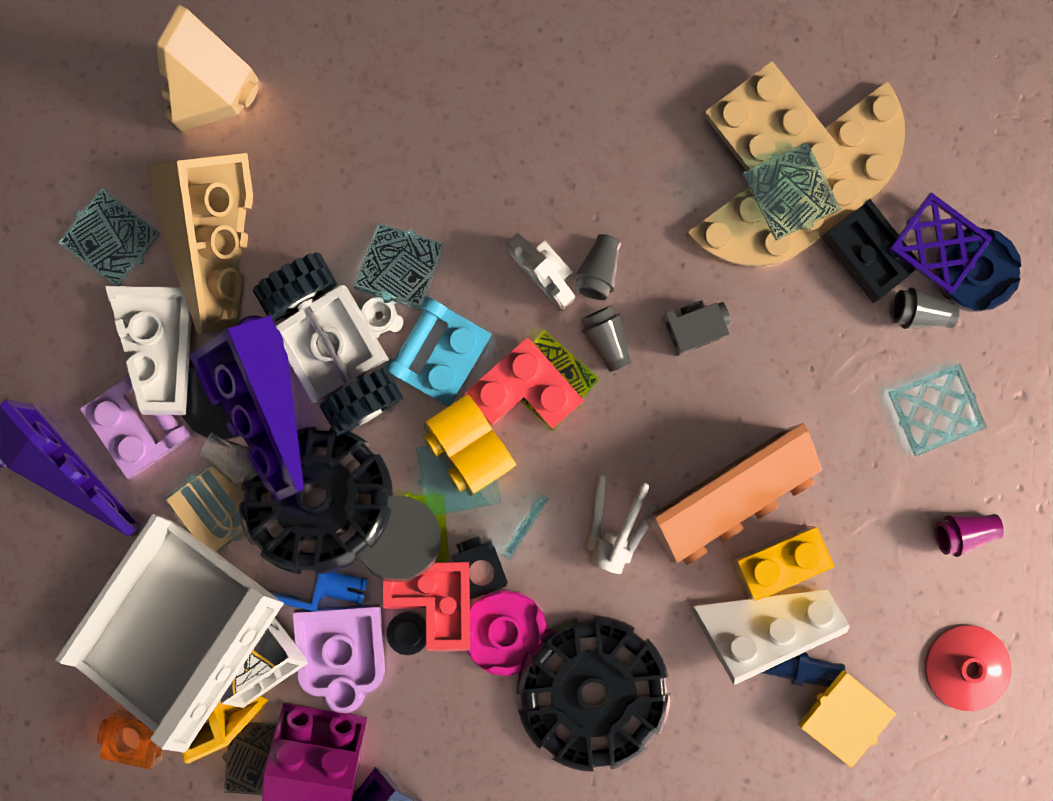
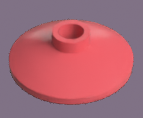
M961 625L946 630L934 640L926 656L925 673L931 690L943 703L957 710L977 711L991 706L1004 694L1011 677V661L1006 647L992 632L977 626ZM976 662L979 666V673L975 677L970 678L966 673V668L970 663Z

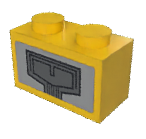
M806 526L731 559L747 598L753 601H758L835 567L819 529L815 526Z

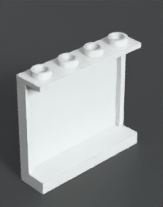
M152 514L148 522L139 529L136 540L124 558L115 565L112 576L100 594L94 597L89 604L88 612L77 628L66 638L64 647L55 660L60 664L75 666L151 729L154 733L150 740L161 749L186 752L284 603L179 524Z

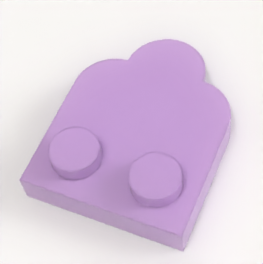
M380 604L317 608L316 612L306 609L294 610L295 644L308 661V664L297 670L300 686L310 695L323 696L325 704L335 712L350 713L356 710L362 704L365 693L375 690L381 684L385 673Z

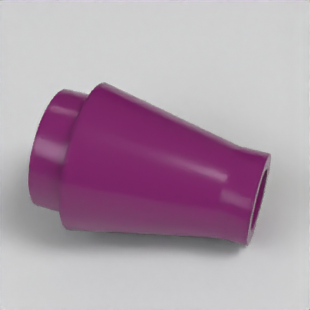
M997 514L946 515L943 521H939L935 525V538L939 549L943 554H952L955 557L966 554L993 540L1001 539L1004 535L1003 523Z

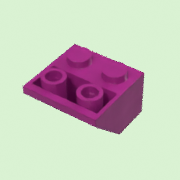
M283 703L263 775L262 801H352L367 717Z

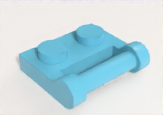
M426 296L420 306L423 309L422 313L395 359L390 358L385 368L388 369L390 374L449 407L456 399L492 334ZM439 319L448 324L418 375L408 368L435 322Z

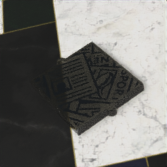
M249 721L228 744L227 752L222 756L223 760L226 761L225 793L263 795V775L277 723Z

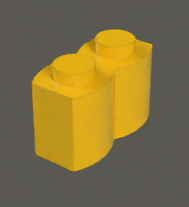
M469 394L424 423L423 427L427 433L422 435V439L435 457L441 454L447 461L450 469L446 471V475L459 493L465 490L471 497L516 466L508 450L492 430L485 416Z

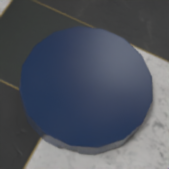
M980 228L990 235L992 240L975 262V267L969 270L953 294L949 295L939 287L943 296L951 303L958 304L960 309L971 312L992 310L1007 302L1018 289L1021 279L1019 278L1020 267H1022L1021 258L1012 241L999 231ZM968 229L963 231L964 237L976 236ZM957 235L951 237L950 239H956ZM979 241L965 243L967 258H971L979 247ZM958 244L945 246L947 261L961 259ZM939 252L936 263L940 262ZM962 265L948 267L950 282L955 281L961 273ZM936 268L935 275L943 280L942 269Z

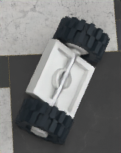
M319 252L307 254L303 258L295 259L289 265L287 263L281 266L280 270L273 271L268 275L269 277L262 279L258 282V285L254 286L252 291L267 316L271 315L273 321L289 317L275 326L283 337L288 361L312 403H318L328 397L319 407L336 436L365 424L403 399L402 393L385 367L359 379L360 376L387 361L388 357L347 286L340 285L336 289L333 288L337 285V281Z

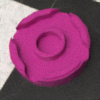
M502 589L484 595L470 609V651H467L468 655L478 666L490 674L502 676L518 674L521 671L522 663L527 653L530 652L532 654L542 643L540 638L548 631L543 612L533 599L519 591Z

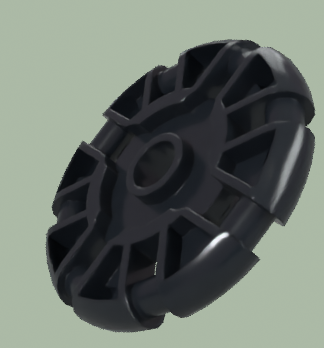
M315 426L305 427L297 430L304 490L278 502L270 494V502H261L262 494L267 493L268 489L251 464L241 486L245 493L243 502L239 503V515L246 538L251 545H257L261 549L260 555L267 562L291 573L301 574L302 570H315V574L319 575L345 568L358 560L356 555L367 546L372 549L388 524L391 515V509L388 507V498L393 495L390 472L380 454L374 455L369 449L370 443L350 431L336 436L331 427L330 430H317ZM317 447H327L326 455L314 454V452H316ZM357 460L360 466L350 473L345 466L349 462ZM320 488L326 491V497L320 505L316 507L304 505V498L310 490ZM359 493L371 495V503L359 504ZM279 522L284 530L274 538L270 534L271 528ZM351 525L356 533L344 543L338 536L344 535ZM303 541L316 542L315 553L303 552Z
M594 616V620L577 621V617L566 620L549 629L540 638L542 641L540 646L532 654L528 652L523 660L516 693L521 695L522 709L518 710L521 722L526 733L538 749L544 747L554 755L552 760L563 766L588 772H594L593 768L610 766L611 770L622 767L648 750L646 747L648 742L655 734L660 735L665 726L671 703V693H667L665 678L669 677L667 667L654 644L649 639L644 641L633 632L635 627L626 622L606 616ZM596 637L597 650L586 649L581 652L579 639ZM622 646L634 654L627 665L615 656ZM554 653H557L565 660L556 673L545 665ZM648 681L650 695L637 697L635 682ZM591 682L600 683L606 689L604 701L597 706L586 704L581 697L583 688ZM551 691L550 697L553 706L539 707L538 692ZM632 715L642 722L633 734L623 728L629 722ZM560 724L572 732L565 742L553 733ZM607 736L608 749L591 750L590 737Z

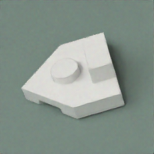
M519 233L514 235L507 242V253L559 310H565L574 302L575 298L565 283L572 275V270L545 241L535 248Z

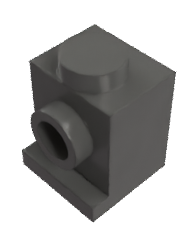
M700 300L680 308L682 314L680 317L676 316L674 310L666 312L662 317L677 356L724 339L729 335L727 327L732 325L730 314L724 302H716L706 306L704 300Z

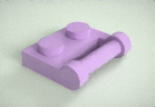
M129 374L113 387L80 408V410L125 477L132 479L188 441L192 435L185 425L180 426L173 415H152L166 435L161 441L157 442L127 398L134 391Z

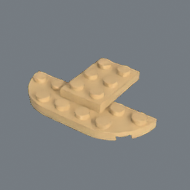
M771 61L707 109L703 116L750 175L752 172V179L755 182L752 183V187L749 185L686 235L699 249L721 262L741 266H755V268L785 262L812 245L835 225L879 193L889 182L898 167L905 143V123L899 100L888 81L824 128L775 63ZM795 151V152L807 153V154H809V156L800 155V154H795V153H792V152ZM789 155L794 156L792 163H790L791 160L788 163L786 162L787 160H789ZM796 157L802 158L800 165L795 164L794 160ZM804 158H809L808 166L803 162ZM776 160H778L773 186L778 182L775 180L779 165L813 171L810 187L797 185L801 189H808V191L803 192L809 197L817 170V176H820L821 180L816 178L818 183L813 190V194L816 191L822 194L819 199L820 195L816 197L817 194H815L814 197L819 201L816 204L820 205L823 209L826 205L824 202L829 194L827 203L835 206V208L826 205L825 212L820 218L814 220L822 211L786 177L759 202L757 197L761 198L764 194L759 193V195H755L757 169H763L765 165L767 167L770 166L763 182L768 184L774 171ZM780 167V171L786 176L789 175L785 174L784 172L792 173L797 170L786 167ZM759 169V173H761L759 177L760 183L762 182L766 169L764 171ZM779 172L778 179L780 180L783 176ZM803 172L793 173L794 175H795V174H798V173H799V174H800V173L805 174V173H803ZM807 172L809 178L803 184L809 185L811 172ZM797 176L795 178H791V180L795 183H800L807 178V176ZM785 181L786 183L764 205H762V203ZM759 184V191L765 193L769 191L770 186ZM788 184L789 186L767 208H765V206ZM819 184H822V185L825 186V188L822 187L823 190H824V193H822V192L816 190L817 188L820 189ZM792 188L793 190L784 199H782V197ZM793 192H796L787 202H785V200H786ZM798 194L799 196L790 205H788V203ZM801 197L802 199L792 208L791 206ZM779 199L793 210L781 222L768 211ZM780 201V206L784 208L785 213L779 215L776 210L772 212L781 220L790 210ZM806 201L807 203L785 225H783L791 217V215ZM809 204L810 206L787 228L786 226ZM812 207V209L791 230H789L808 211V209ZM814 210H816V212L801 227L797 228ZM763 211L776 221L787 234L783 231H775L774 234L773 229H779V227L774 228V223L772 221L769 222L770 219L767 220ZM778 232H782L783 235L777 238Z

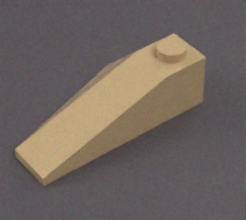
M240 153L148 164L154 208L197 333H206L236 326L243 275L239 271L241 249L247 248L248 234L244 233L246 209L252 208L253 200L248 154Z

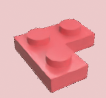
M529 337L522 341L464 393L465 395L469 394L491 425L498 422L525 398L545 422L554 429L584 402L583 398Z
M469 562L434 563L426 572L424 571L415 579L407 582H387L383 580L384 609H426L427 652L470 651Z

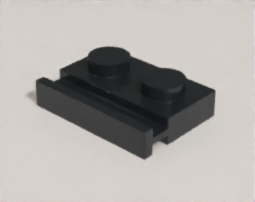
M871 199L821 236V239L872 303L880 300L916 270L889 250L899 234ZM902 240L903 247L907 246V244ZM912 251L905 252L913 259H915L917 262H919L918 258L914 255Z

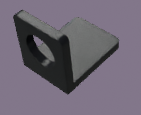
M479 535L456 544L459 552L450 556L452 563L469 562L470 569L474 562L484 560L489 562L494 569V577L486 585L475 584L469 576L470 599L507 586L508 581L492 539L483 542Z

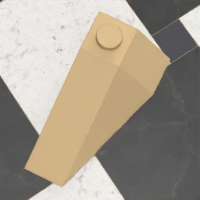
M179 5L156 47L159 72L167 77V83L162 89V97L170 101V105L168 104L164 110L165 119L175 129L182 132L239 115L243 106L249 107L256 97L259 86L256 84L258 78L252 68L188 9Z

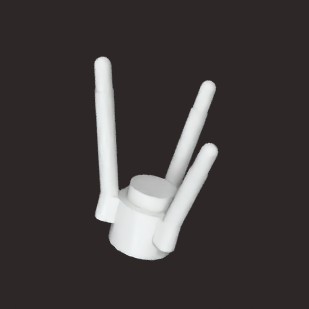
M601 473L598 475L591 534L586 548L593 551L590 563L604 570L621 574L624 564L630 563L635 548L649 528L644 519L659 510V505L653 504L630 540L627 539L649 489L648 484L643 483L633 500L619 534L605 531L603 538L600 537L606 475Z

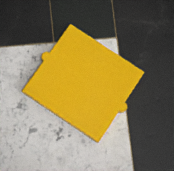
M843 670L824 694L819 693L817 695L818 701L798 725L852 768L871 744H877V737L894 718L896 713Z

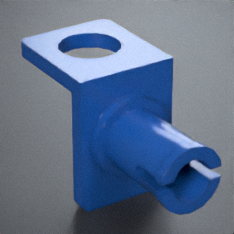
M338 572L315 575L310 599L270 590L268 592L282 601L284 605L316 612L319 599L322 600L324 596L361 605L364 598L362 592L347 588L351 587L365 591L367 578Z

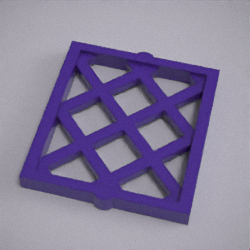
M931 192L912 218L907 220V225L889 250L951 295L969 270L975 267V262L990 243L992 237ZM927 206H931L934 221L920 223V215ZM938 207L952 218L940 220ZM955 223L957 238L943 240L941 225ZM962 225L976 236L964 237ZM935 226L937 242L923 243L921 228ZM914 229L917 245L903 247L902 240L910 230ZM979 241V247L971 258H967L965 243ZM958 244L961 259L947 261L945 246ZM938 247L940 262L926 264L924 249ZM918 250L919 262L905 252ZM962 265L961 273L955 281L950 282L948 267ZM941 268L943 280L929 269Z

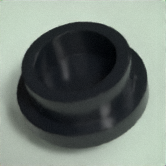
M403 612L396 615L388 624L386 632L390 647L402 655H414L420 652L426 646L425 619L414 612Z

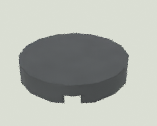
M390 496L388 498V507L391 509V515L383 534L372 549L367 546L359 553V557L372 575L387 582H407L415 579V577L421 575L424 571L426 572L434 565L441 548V530L435 515L424 503L408 496Z

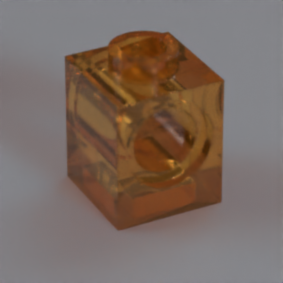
M120 709L110 714L109 719H104L99 728L97 744L102 745L100 759L151 770L161 762L163 749L150 740L154 732L127 710ZM124 728H132L138 733L140 738L138 748H131L124 743L122 737Z

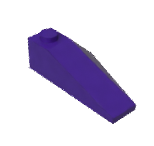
M271 315L228 328L189 354L207 397L213 405L221 403L231 419L227 424V428L233 437L238 435L243 437L250 448L248 453L250 463L274 500L278 502L304 490L289 362L284 348L283 337L275 327Z
M5 400L0 404L1 468L5 469L8 467L15 473L127 536L137 535L142 527L139 522L33 404Z

